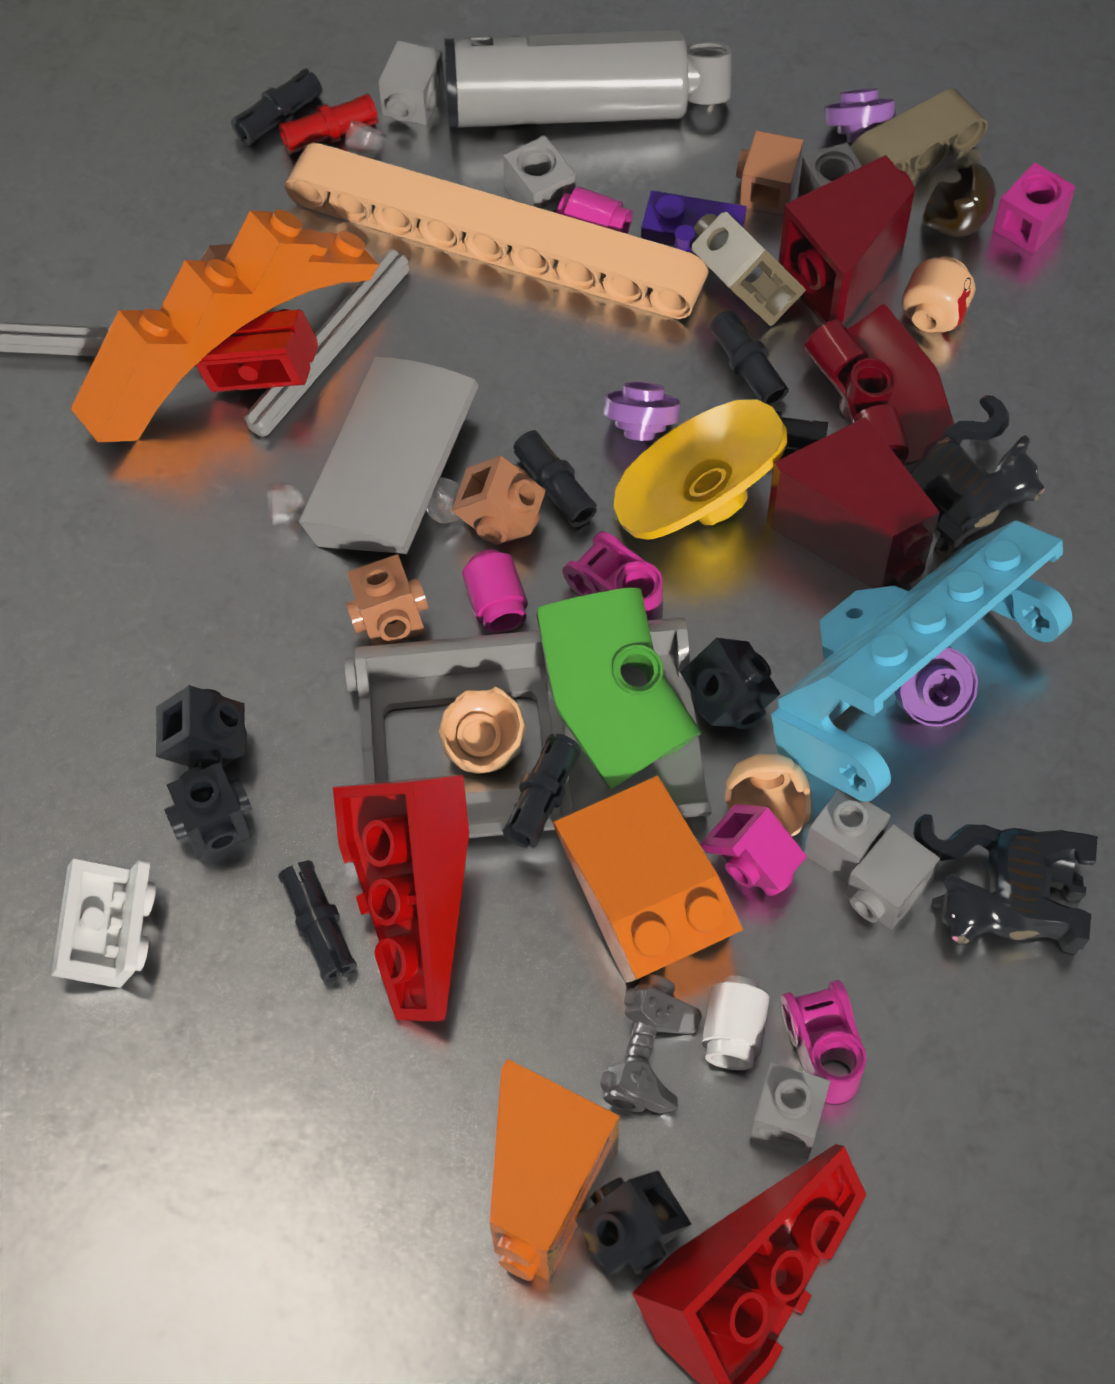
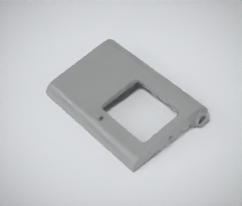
M685 618L648 620L654 651L659 655L663 664V675L696 723L692 692L680 673L690 663L689 640ZM539 630L355 647V658L345 659L348 692L358 691L364 784L388 781L384 717L388 711L399 708L451 704L466 690H489L498 687L503 689L512 698L531 697L538 705L542 749L550 734L554 736L562 734L577 742L559 715L553 702ZM631 665L621 667V675L627 684L634 687L646 685L645 674L640 668ZM696 737L670 756L662 760H656L613 790L606 786L581 748L580 756L571 769L564 786L566 796L562 804L558 808L553 809L543 831L555 830L552 824L554 821L657 775L683 818L711 815V803L708 801L699 737ZM519 788L465 793L469 838L504 835L503 828L513 813L521 794Z

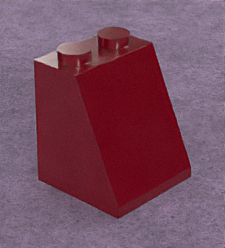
M887 155L785 204L778 262L806 289L800 298L822 325L834 319H839L846 327L903 254L915 187L910 176L905 171L899 170Z
M867 417L774 462L766 522L776 532L868 586L881 588L896 584L905 586L922 575L926 568L940 512Z

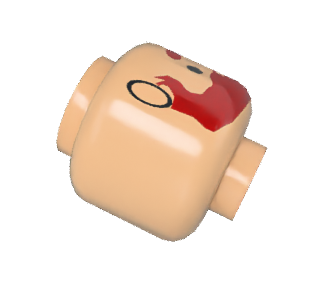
M939 257L924 260L915 268L902 298L904 313L922 331L943 333L954 330L963 322L976 290L974 278L965 265L957 259Z

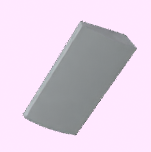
M374 357L299 520V523L317 547L408 553L479 387L475 379L427 363L391 357Z

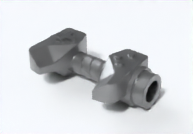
M647 974L641 977L640 983L635 989H628L625 994V1015L634 1022L625 1059L622 1063L609 1066L608 1071L603 1072L600 1086L605 1091L604 1101L621 1110L642 1112L646 1108L655 1113L662 1114L678 1108L677 1096L662 1084L649 1066L648 1059L657 1031L692 1034L697 1030L702 1019V1013L698 1008L675 998L673 995L675 984L664 977Z

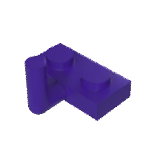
M651 190L641 226V238L660 244L671 245L674 248L696 255L692 251V244L696 240L694 227L703 216L715 214L718 217L721 213L728 212L744 227L747 206Z

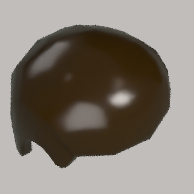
M973 163L968 167L959 165L957 167V171L961 175L959 181L954 183L942 181L936 185L923 214V221L926 227L946 236L963 238L974 233L987 221L993 209L996 188L989 171L977 163Z

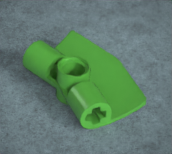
M621 588L554 602L540 606L537 609L536 616L553 702L559 715L609 789H615L656 760H662L675 753L702 733L663 675V664L653 648L641 589ZM631 665L640 668L645 674L646 685L634 687L627 684L621 675V667Z

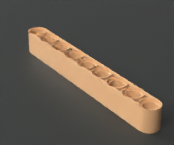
M308 144L285 182L287 195L304 208L669 318L682 319L691 314L709 273L707 265L698 256L690 252L323 144Z

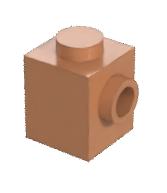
M755 131L750 150L741 149L738 159L736 178L742 179L740 205L747 206L748 209L784 216L785 204L792 200L799 175L803 146L802 139Z

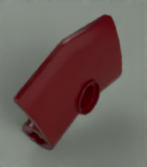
M885 304L880 305L848 329L839 319H834L820 326L807 339L804 345L805 351L841 395L839 406L843 416L852 423L867 417L904 466L920 460L926 446L938 440L944 429L954 424L941 377L936 366Z

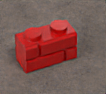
M281 309L276 312H265L242 326L212 349L196 367L210 392L306 385L311 370L310 363H313L318 349L317 338L303 310Z

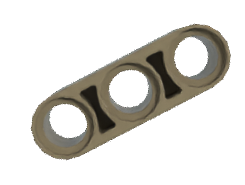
M948 89L865 132L854 141L850 148L861 166L887 155L899 170L905 171L913 181L972 149L985 135L988 122L956 89Z

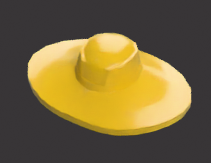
M735 400L713 407L687 420L643 451L625 470L615 488L613 505L620 524L635 538L650 540L675 532L697 520L703 525H714L730 518L743 507L748 499L747 488L771 470L774 462L782 457L787 445V429L772 406L759 400Z

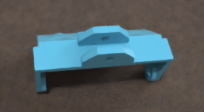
M1015 520L959 549L910 591L903 590L897 586L856 590L819 620L823 658L825 661L778 698L779 708L771 714L777 754L792 758L794 763L800 764L806 772L860 801H872L889 786L891 782L890 770L885 760L873 747L838 729L833 725L832 721L851 705L871 716H875L883 709V701L990 610L1018 622L1029 636L1038 641H1054L1070 627L1072 623L1071 608L1057 590L1030 578V576L1048 561L1055 562L1063 555V540Z

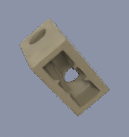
M728 212L721 213L718 217L715 214H707L696 223L694 227L696 240L692 244V251L770 326L806 291ZM756 266L761 268L762 273L757 280L749 282L746 279Z

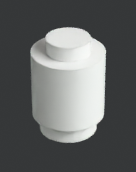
M728 976L724 979V982L711 986L702 1045L707 1048L705 1059L715 1066L731 1070H747L753 1067L754 1057L761 1054L770 997L765 991L759 989V983L754 979L744 976Z

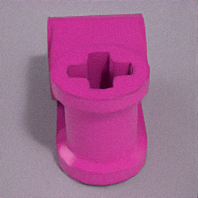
M604 531L599 532L593 537V546L577 562L570 561L563 567L562 573L566 582L579 596L621 588H639L642 590V594L646 595V597H643L647 619L659 620L662 618L663 579L660 571L654 565L646 562L629 550L614 535Z
M839 979L830 981L828 989L797 997L791 992L781 994L780 1003L784 1023L790 1040L796 1047L804 1073L830 1080L825 1099L826 1103L843 1104L851 1100L859 1090L867 1059L854 1022L852 1006L843 983ZM828 1060H839L849 1067L851 1073L845 1076H834L825 1071L821 1064Z

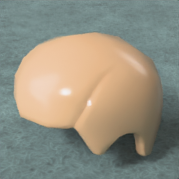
M494 687L489 690H466L460 694L455 702L451 703L443 712L438 732L445 756L462 770L480 774L498 771L511 762L520 753L526 728L520 705L503 689Z
M756 754L736 763L725 782V802L728 809L730 810L735 804L768 807L791 837L798 835L809 822L812 813L811 786L800 764L794 763L792 758L781 754Z

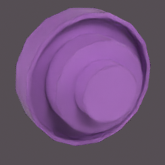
M875 88L840 92V103L825 106L826 125L837 126L838 134H847V142H854L865 132L896 116L895 99H879L878 89Z
M641 381L626 382L623 384V390L612 391L605 395L604 416L615 420V426L624 430V437L632 440L649 441L655 439V433L665 431L666 425L679 422L680 400L664 394L665 387L660 384Z
M948 646L895 691L897 703L906 715L926 726L943 727L957 722L969 711L977 696L978 678L975 666L965 654Z

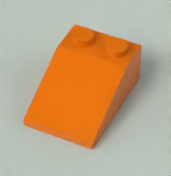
M658 775L552 823L625 983L637 980L743 930L717 872Z

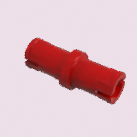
M367 93L337 106L329 107L328 104L319 106L317 112L279 124L280 135L288 154L291 155L303 150L308 144L321 143L326 140L333 144L341 140L340 135L378 124V114L371 96Z

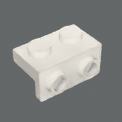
M73 859L67 867L51 976L121 988L135 970H142L147 957L149 943L148 937L141 935L143 916H148L151 912L156 891L155 882L148 881L150 862L137 860L130 870Z

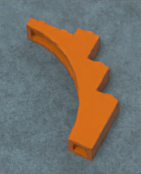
M277 209L274 212L250 210L224 261L219 259H210L209 261L184 260L159 311L150 308L145 310H118L70 409L97 442L138 441L156 410L180 380L212 349L242 326L275 306L307 292L339 283L370 281L379 264L365 250V243L358 236L348 231L330 233L302 229V222L295 215L285 210Z

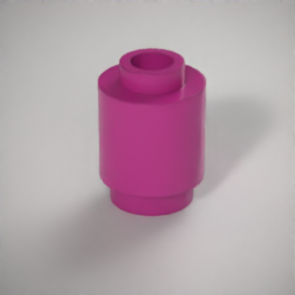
M577 186L572 194L565 193L557 209L558 214L626 234L629 232L633 217V211L623 207L622 201Z
M494 549L484 550L473 555L469 563L463 568L462 577L477 621L484 624L486 631L490 633H504L522 625L527 618L525 610L528 606V601L512 556Z

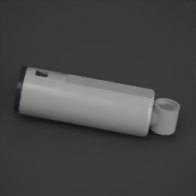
M679 30L444 38L449 128L676 119L684 116L688 101L696 104L712 105L726 102L731 96L732 48L724 43L708 41L696 42L686 46L685 36Z

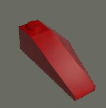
M464 775L424 777L333 787L338 845L344 863H354L363 893L356 896L361 915H371L379 939L374 955L395 1020L432 1022L445 1020L469 840Z
M834 1144L675 1250L632 1292L656 1342L699 1384H758L773 1368L784 1348L777 1342L793 1311L803 1313L812 1296L805 1290L821 1259L833 1258L867 1195L845 1146Z

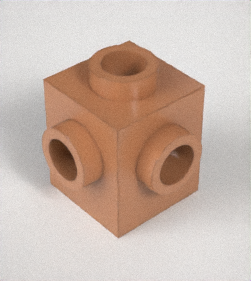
M500 455L466 468L451 512L473 527L481 538L499 545L532 533L540 518L539 509L546 490L528 477L522 468L513 465Z
M398 554L347 571L355 600L346 602V606L356 634L367 630L371 644L374 646L402 643L407 639L426 633L419 612L429 609L420 581L418 578L410 581L407 580Z

